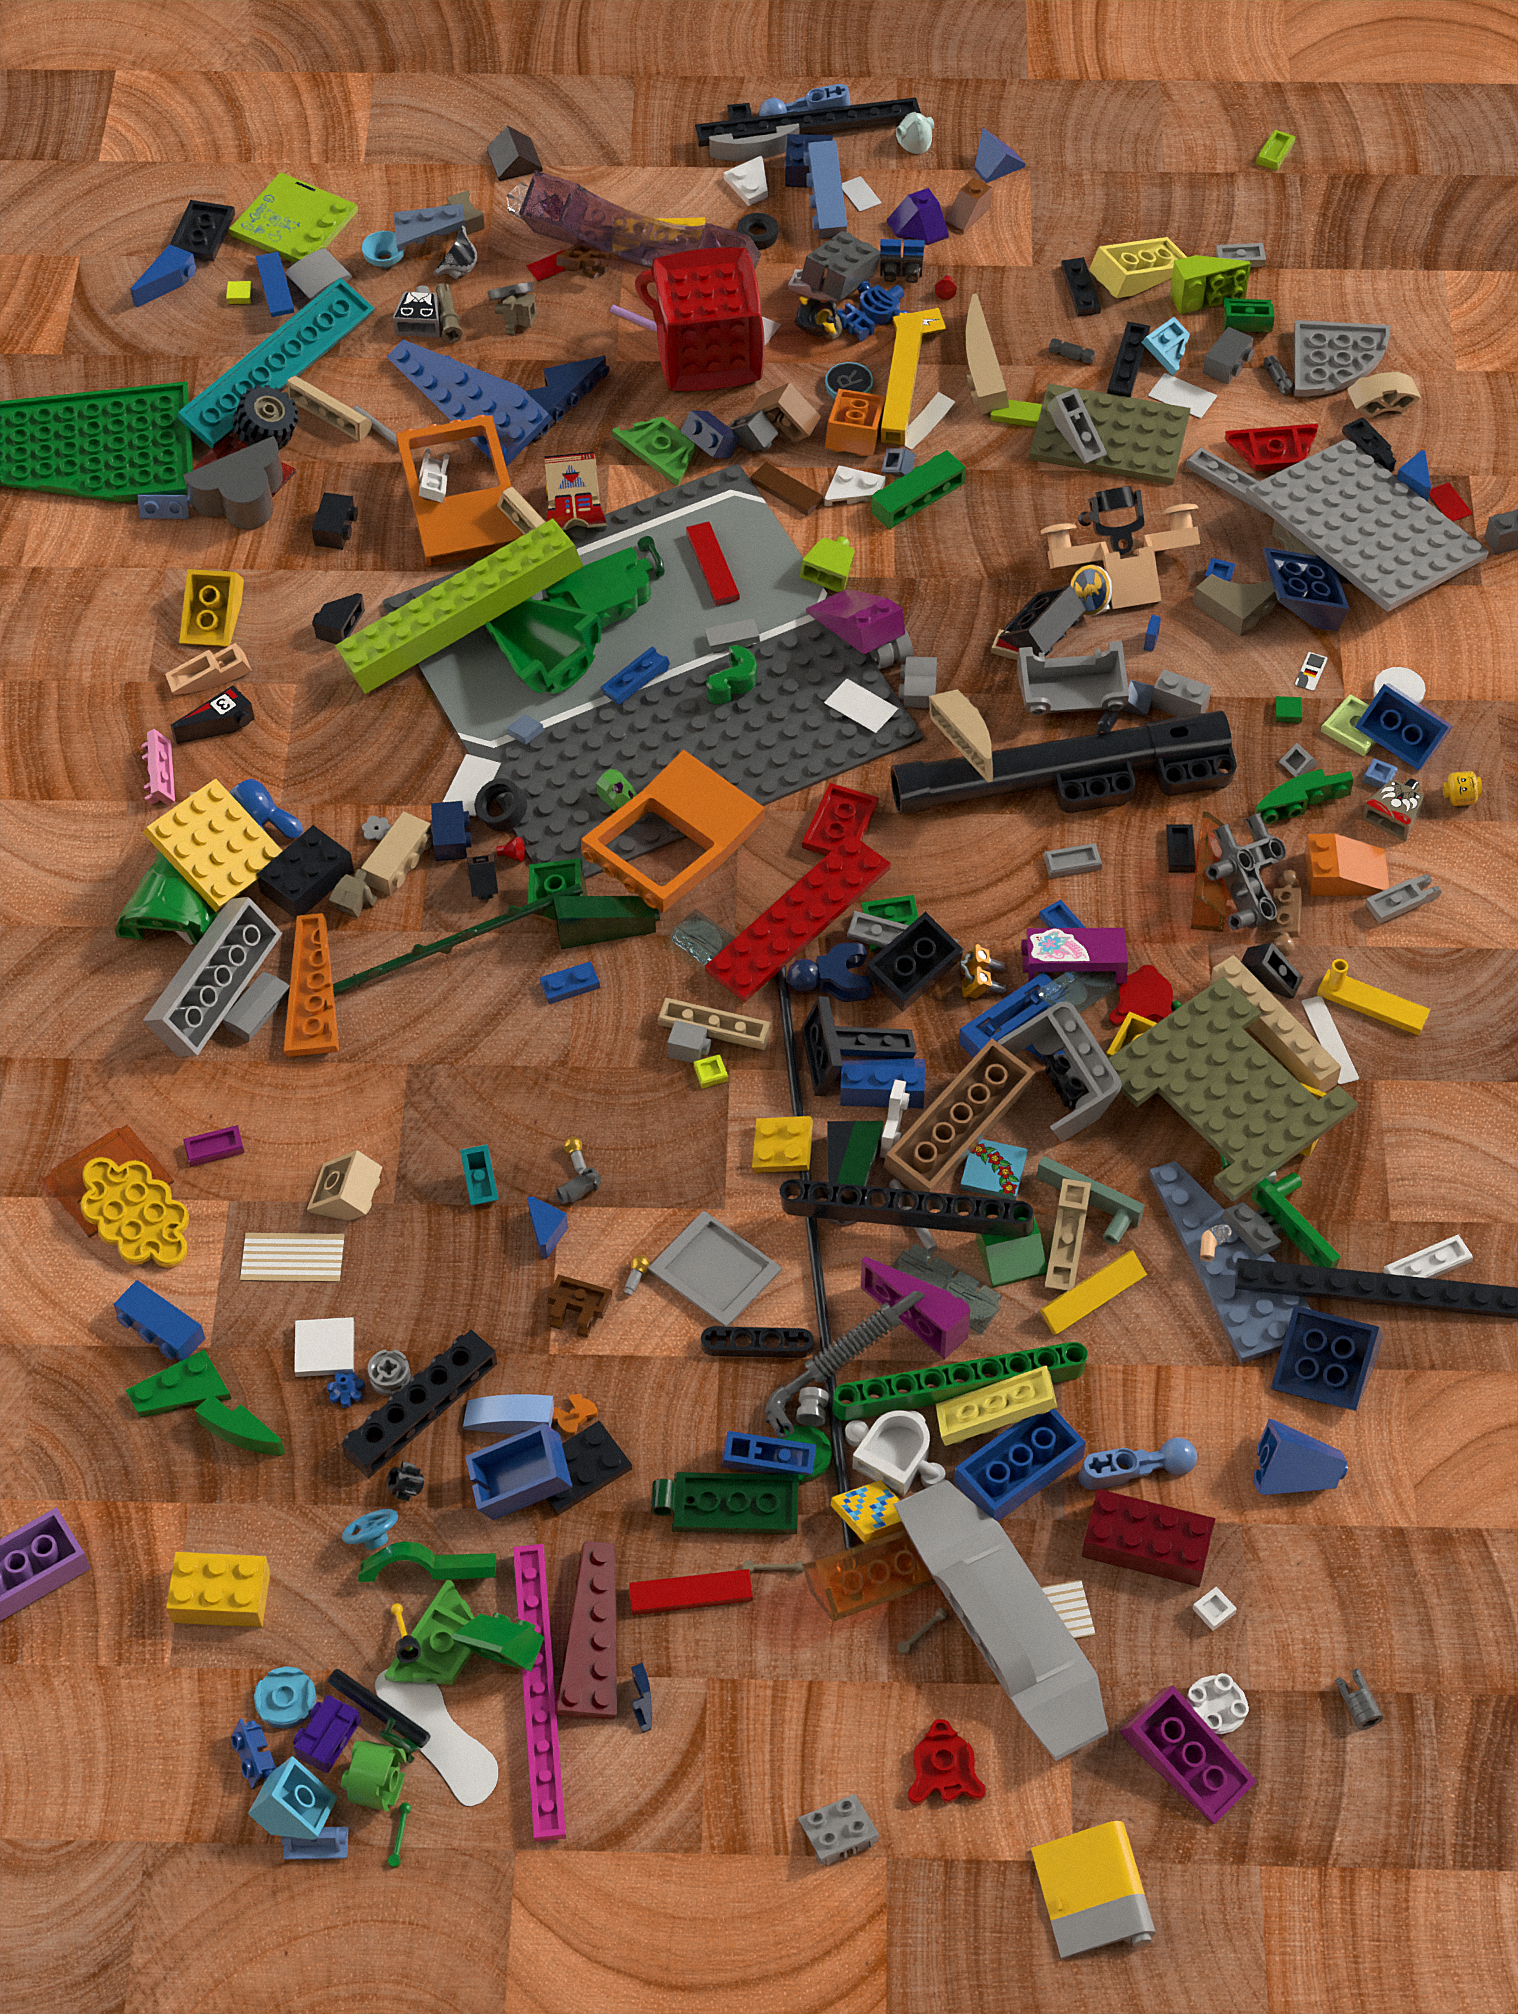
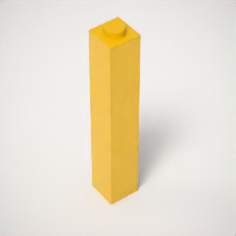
M900 313L881 426V443L905 445L923 335L924 315L915 313Z

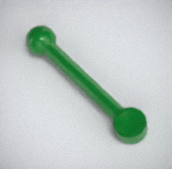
M407 1802L402 1803L399 1807L401 1816L394 1851L388 1858V1863L392 1868H397L401 1864L399 1852L407 1814L411 1812V1805Z

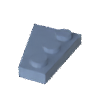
M463 204L393 212L398 252L405 250V246L414 242L417 245L425 242V238L432 235L442 236L461 229L462 225L466 227Z

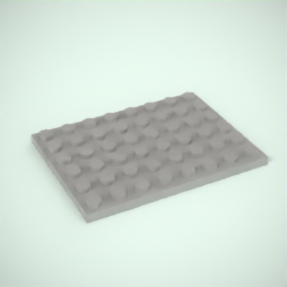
M1348 438L1248 487L1245 494L1246 497L1387 612L1487 559L1489 551L1478 541L1473 539L1406 484L1397 480V477L1389 470L1385 469L1378 462L1375 463L1371 456L1366 455Z

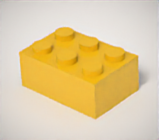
M175 1552L166 1606L171 1622L262 1627L271 1572L266 1556Z

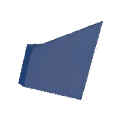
M983 127L974 170L986 183L1025 167V163L1013 149Z

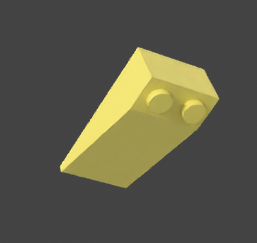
M1168 237L1100 246L1089 271L1110 291L1112 296L1122 298L1134 296L1171 279L1174 260L1187 258V256Z

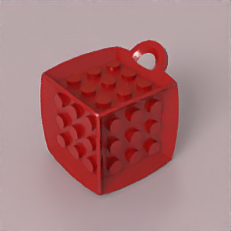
M739 247L705 248L655 258L651 270L643 271L636 278L635 288L640 299L653 311L654 321L657 325L659 357L668 389L671 391L715 390L761 380L765 359L764 328L757 277L748 250ZM649 283L656 284L657 301L650 296L647 290Z

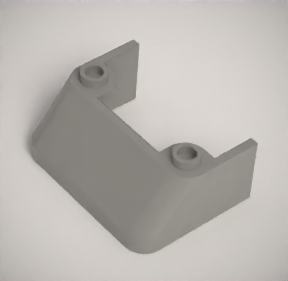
M1063 1001L1053 1005L997 1041L1013 1055L1033 1044L1041 1055H1054L1063 1050L1089 1093L1077 1101L1075 1111L1050 1126L1061 1142H1064L1099 1120L1121 1090L1122 1082L1119 1075L1074 1005L1069 1002Z

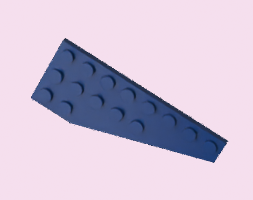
M402 340L387 356L451 421L456 419L462 421L469 420L478 415H492L506 467L553 419L522 387L406 340ZM484 436L469 438L491 459Z

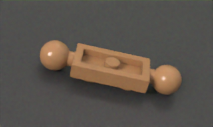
M1285 870L1279 875L1278 883L1281 888H1275L1273 903L1276 906L1277 915L1271 921L1272 938H1276L1273 944L1284 956L1292 954L1295 949V942L1292 937H1299L1302 890L1301 887H1298L1300 883L1299 875L1293 870Z

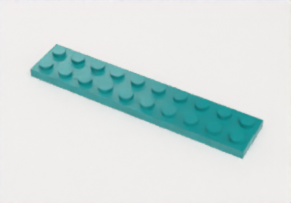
M340 277L178 412L177 418L210 448H215L234 431L233 416L242 394L246 393L247 389H254L257 385H260L262 388L265 385H270V388L275 389L277 387L281 392L287 387L288 379L293 376L299 377L374 313L375 308Z

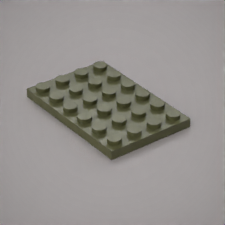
M1048 383L1029 453V460L1173 485L1191 408L1077 388L1107 452L1106 456L1084 464L1056 427L1047 408V404L1055 396L1075 388Z

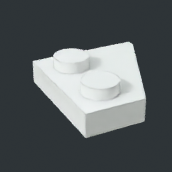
M762 156L724 172V180L748 206L768 197Z

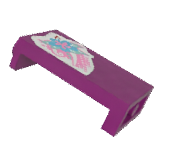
M1027 928L1026 939H1021V955H1026V957L1022 958L1023 973H1028V982L1034 979L1035 972L1114 971L1116 983H1127L1128 957L1124 928Z

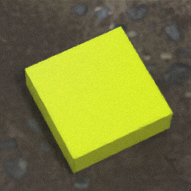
M228 281L227 304H251L252 282Z
M720 1054L694 1061V1069L702 1089L728 1082V1075Z

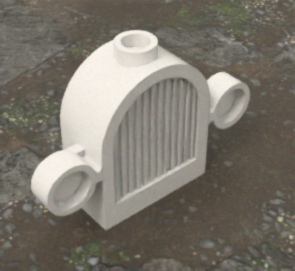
M901 1410L888 1412L878 1418L870 1430L866 1423L860 1420H854L847 1424L845 1439L848 1444L858 1447L853 1454L852 1467L874 1481L882 1480L890 1490L903 1497L918 1474H921L922 1484L926 1488L945 1480L944 1468L938 1463L927 1462L930 1434L925 1424V1418L918 1412Z

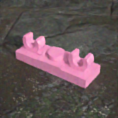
M153 729L147 732L148 741L141 746L143 750L148 752L142 756V759L148 762L147 769L150 774V782L144 786V789L150 794L145 797V800L150 804H156L161 800L166 805H170L175 802L171 740Z

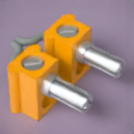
M976 944L962 956V959L959 961V967H961L962 974L966 976L961 981L963 997L976 999L986 990L1000 994L1006 992L1005 985L992 981L990 972L983 970L985 967H989L1002 972L1005 968L1003 962L989 957L988 949Z

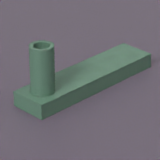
M1043 1156L1040 1160L1037 1179L1061 1190L1063 1178L1091 1183L1088 1204L1114 1216L1102 1236L1108 1244L1116 1246L1130 1224L1136 1227L1143 1219L1145 1204L1050 1158Z

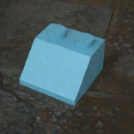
M292 1756L268 1775L248 1814L271 1835L314 1840L320 1834L338 1797Z

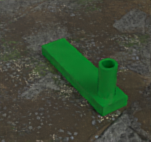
M1292 1172L1274 1184H1271L1265 1178L1255 1185L1251 1199L1260 1209L1265 1208L1268 1211L1267 1216H1272L1276 1220L1275 1224H1280L1283 1227L1282 1232L1315 1266L1337 1268L1341 1256L1285 1198V1196L1302 1186V1180L1299 1175Z

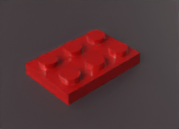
M829 783L802 841V848L827 856L851 833L862 841L879 804V797Z

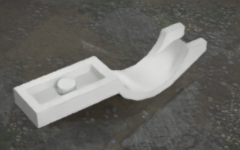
M426 448L418 479L420 484L419 496L443 503L446 494L447 476L445 472L449 455L444 454L443 461L429 457L431 449Z

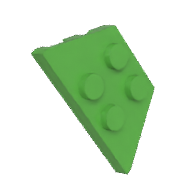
M662 416L647 422L634 423L631 429L620 431L619 427L612 430V437L673 484L676 486L680 484L696 450V444L680 432V429Z
M446 1580L411 1633V1636L415 1637L420 1644L421 1656L411 1663H403L396 1656L384 1674L385 1680L405 1683L453 1684L473 1652L451 1638L454 1632L475 1617L471 1613L468 1604L455 1589L451 1580Z

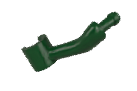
M651 536L640 538L637 542L639 550L641 552L650 551L655 561V574L659 578L662 577L665 573L664 562L655 548L653 538Z
M389 1718L385 1730L380 1731V1736L397 1748H402L406 1754V1761L412 1763L415 1758L411 1754L418 1750L419 1746L408 1738L402 1739L398 1735L391 1733L392 1727L395 1725V1719Z

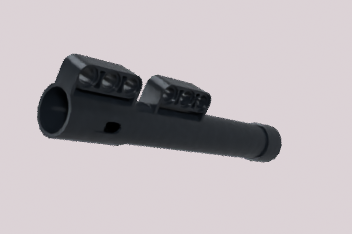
M1222 710L1147 722L1139 727L1110 731L1107 735L1103 732L992 751V782H987L964 756L925 763L923 761L892 765L890 775L894 802L900 815L930 810L933 806L1051 786L1054 787L1059 808L1066 813H1075L1127 803L1131 799L1135 787L1133 772L1155 771L1161 791L1166 795L1174 796L1228 786L1234 777L1237 763L1232 748L1231 731L1227 717ZM1218 769H1225L1228 773H1222ZM1193 773H1199L1203 777H1196ZM1168 777H1173L1178 781L1172 782L1168 779ZM1117 786H1124L1127 790H1119ZM1097 790L1100 791L1102 794L1096 795L1093 794L1091 791ZM1065 795H1074L1076 799H1069Z

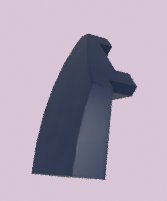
M642 1662L631 1667L632 1679L640 1695V1698L632 1701V1709L642 1733H645L652 1728L653 1715L649 1680Z

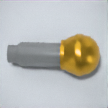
M569 1137L564 1141L563 1149L571 1157L576 1172L579 1176H582L584 1169L587 1168L582 1156V1141L577 1137Z
M637 1255L631 1260V1273L624 1287L625 1295L632 1296L641 1276L648 1271L650 1261L646 1256Z

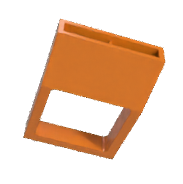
M478 415L464 421L456 419L448 424H430L425 428L416 430L404 429L400 433H396L397 447L415 514L426 567L491 555L498 549L523 536L522 532L497 507L502 492L511 487L492 415ZM478 436L486 438L498 487L444 497L443 503L435 500H424L419 496L420 487L411 449Z
M683 749L643 791L581 839V853L588 862L596 863L600 866L610 878L615 877L623 883V886L629 892L641 896L648 906L657 908L664 913L721 866L764 822L765 807ZM647 812L656 813L707 850L665 886L657 885L605 847Z

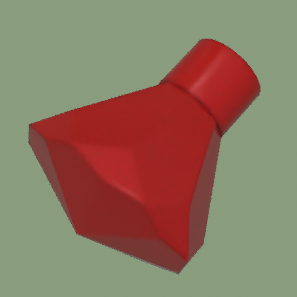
M946 275L935 284V294L940 299L950 300L956 295L957 286L952 281L951 276Z
M515 837L506 845L497 846V856H508L518 862H522L525 858L523 839Z

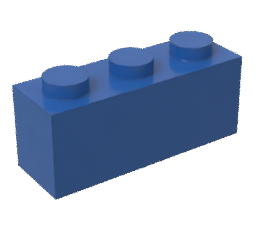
M138 1280L113 1304L117 1313L116 1319L122 1326L127 1329L130 1327L135 1329L143 1341L148 1344L151 1342L156 1344L161 1353L169 1359L174 1357L180 1362L188 1358L206 1339L201 1324Z

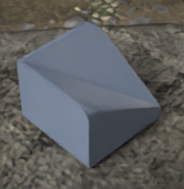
M886 448L881 472L898 476L908 474L913 470L916 454L906 448Z
M1130 680L1128 685V703L1123 706L1122 711L1147 717L1152 704L1154 686Z

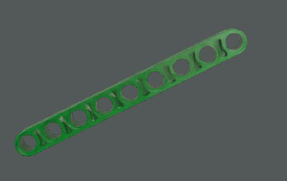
M1068 1342L839 1385L834 1391L832 1410L838 1419L850 1421L882 1415L892 1411H904L936 1405L948 1399L1043 1367L1040 1364L1051 1366L1047 1368L1052 1383L1072 1380L1084 1374L1088 1350L1079 1342ZM1069 1359H1076L1079 1362H1072ZM1012 1369H1019V1370H1021L1022 1372H1021V1373H1017V1372H1014ZM985 1374H990V1375H993L994 1377H993V1378H988V1377H985L984 1375H985ZM961 1379L964 1380L965 1383H959L955 1380ZM933 1384L937 1388H929L926 1385ZM898 1390H906L909 1393L903 1394ZM871 1395H877V1396H879L880 1398H878V1399H873V1398H871L870 1396H871ZM848 1400V1401H850V1402H852V1403H850V1404H844V1403H842V1402H840V1401Z

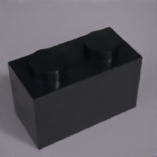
M324 492L312 526L314 546L344 549L346 540L351 538L352 522H356L358 516V508L354 506L353 496Z

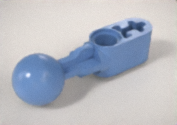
M844 84L815 88L810 90L806 97L798 98L795 102L787 104L778 98H769L760 106L759 116L851 105L849 89Z
M1175 1437L1167 1440L1162 1445L1160 1451L1148 1453L1145 1450L1132 1451L1128 1448H1119L1092 1453L1086 1457L1078 1473V1480L1084 1488L1097 1490V1488L1103 1489L1127 1484L1132 1478L1150 1475L1152 1470L1164 1468L1165 1471L1172 1475H1185L1195 1467L1197 1451L1194 1445L1187 1439ZM1117 1463L1124 1464L1128 1470L1121 1469Z

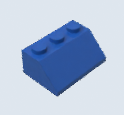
M1390 683L1383 684L1355 726L1359 731L1419 771L1438 750L1454 727Z
M842 1056L840 1106L889 1107L894 1081L900 1080L906 1081L905 1093L910 1094L907 1108L924 1109L925 1059Z

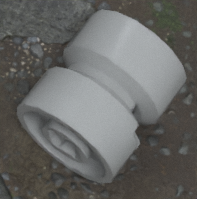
M906 630L904 635L870 651L871 659L878 669L893 665L894 660L897 663L906 661V656L913 657L912 643Z

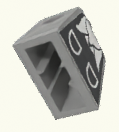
M423 285L418 286L416 292H404L393 316L395 335L440 337L437 294L430 293V289Z

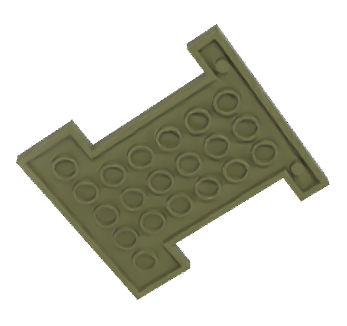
M1222 977L1112 1055L1108 1060L1121 1079L1122 1086L1120 1092L1131 1103L1138 1107L1158 1092L1231 1164L1214 1177L1213 1183L1234 1202L1355 1112L1358 1108V1103L1339 1085L1317 1100L1244 1030L1260 1019L1261 1012L1229 981Z

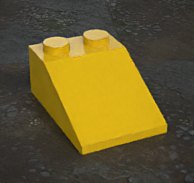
M187 569L180 644L230 646L242 604L244 579L237 572Z

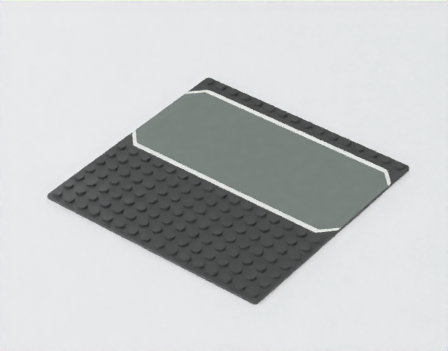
M739 464L607 513L604 516L608 526L587 528L576 525L563 530L574 543L583 566L632 547L637 554L638 560L647 558L653 567L652 571L647 572L651 589L650 600L646 604L638 606V611L629 618L621 619L609 624L607 627L601 628L600 643H596L593 652L596 655L587 672L568 689L555 694L548 692L540 694L522 683L510 662L505 658L499 645L492 639L485 624L417 663L419 670L468 754L501 763L494 779L506 778L514 782L525 794L527 799L526 814L521 822L513 827L512 830L516 837L523 839L525 852L532 864L581 858L585 879L604 872L596 863H590L583 857L581 853V839L616 812L597 794L596 783L601 775L609 769H616L621 772L623 777L633 786L636 794H639L684 749L760 805L765 806L922 740V732L869 654L861 653L806 613V608L828 598L829 595L823 586L799 578L803 560L802 555ZM710 521L740 594V600L717 606L714 603L686 534V527ZM651 536L653 538L655 548L663 559L665 573L660 578L655 574V561L650 551L641 552L639 550L637 542L642 537ZM467 568L386 598L382 601L383 608L388 615L390 612L397 610ZM542 591L533 595L532 599L542 600ZM754 618L760 642L741 647L748 649L755 657L757 663L756 685L747 693H731V700L728 703L714 704L707 698V678L710 675L731 668L732 665L729 661V649L710 652L705 628ZM653 646L660 655L668 657L670 662L668 671L665 673L660 672L620 705L603 694L601 686ZM846 679L899 708L876 733L824 703ZM524 714L542 723L544 728L542 733L526 745L509 736L506 729ZM614 788L612 790L616 794L622 793L621 788ZM506 792L495 798L503 814L512 805V793ZM647 812L605 847L626 862H629L685 839L687 836L656 813Z

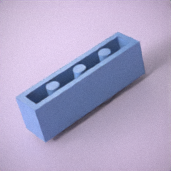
M836 140L808 143V151L804 152V164L809 166L810 173H807L808 188L812 187L813 195H809L810 208L815 209V216H812L813 230L818 231V239L831 238L841 231L847 232Z

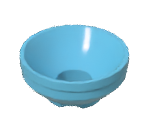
M391 231L372 233L362 243L365 259L369 263L383 268L391 267L403 257L405 251L398 252L396 233ZM381 255H389V256H391L390 259H385V260H380V259H379V257H380Z

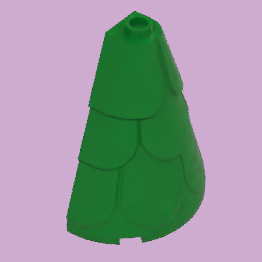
M532 597L485 623L492 639L499 645L521 682L540 694L542 692L550 694L559 693L574 685L591 666L596 657L593 654L596 643H600L601 622L599 615L596 613L563 606L559 603L534 600Z
M158 851L155 862L144 875L138 888L121 912L116 923L115 934L118 938L143 940L144 928L187 932L193 945H197L219 912L218 910L215 912L166 857Z

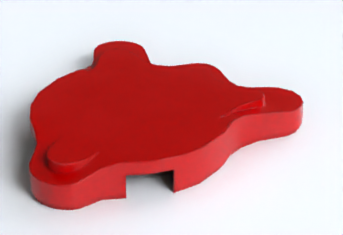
M1147 964L1141 966L1138 971L1127 976V983H1121L1118 996L1119 1004L1110 1013L1109 1022L1114 1026H1121L1128 1013L1132 1012L1159 1023L1172 1013L1173 989L1171 984L1164 976L1158 973L1154 966Z
M945 1719L933 1721L925 1738L915 1746L913 1769L916 1778L907 1795L908 1801L913 1805H921L935 1791L940 1793L942 1802L946 1804L952 1803L962 1795L975 1801H980L986 1796V1786L978 1779L975 1773V1756L972 1746L969 1742L967 1743L958 1736V1732Z

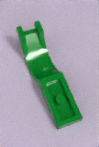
M403 1541L390 1544L361 1561V1572L358 1573V1582H375L378 1573L386 1565L395 1561L408 1560L423 1566L429 1571L433 1580L495 1578L497 1557L496 1553L435 1555L431 1549L420 1543Z

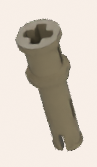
M441 283L435 289L441 313L439 325L443 329L441 336L447 343H456L461 340L463 334L462 329L459 327L460 318L454 310L450 285L446 284L444 287V283Z

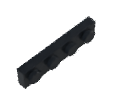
M1127 321L1107 394L1131 398L1146 348L1142 341L1150 334V325Z

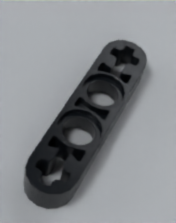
M713 1326L706 1328L702 1332L701 1348L704 1353L710 1356L805 1358L813 1352L814 1338L810 1331L803 1328ZM744 1336L749 1338L751 1343L749 1346L742 1348L735 1344V1340L738 1337ZM711 1337H717V1343L714 1346L710 1343ZM726 1337H730V1346H726ZM768 1337H775L780 1341V1344L775 1348H768L764 1345V1341ZM785 1338H788V1348H785ZM798 1339H804V1347H798Z

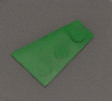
M205 1349L125 1390L139 1417L175 1411L177 1407L190 1404L199 1406L211 1394L217 1399H221V1401L232 1399Z

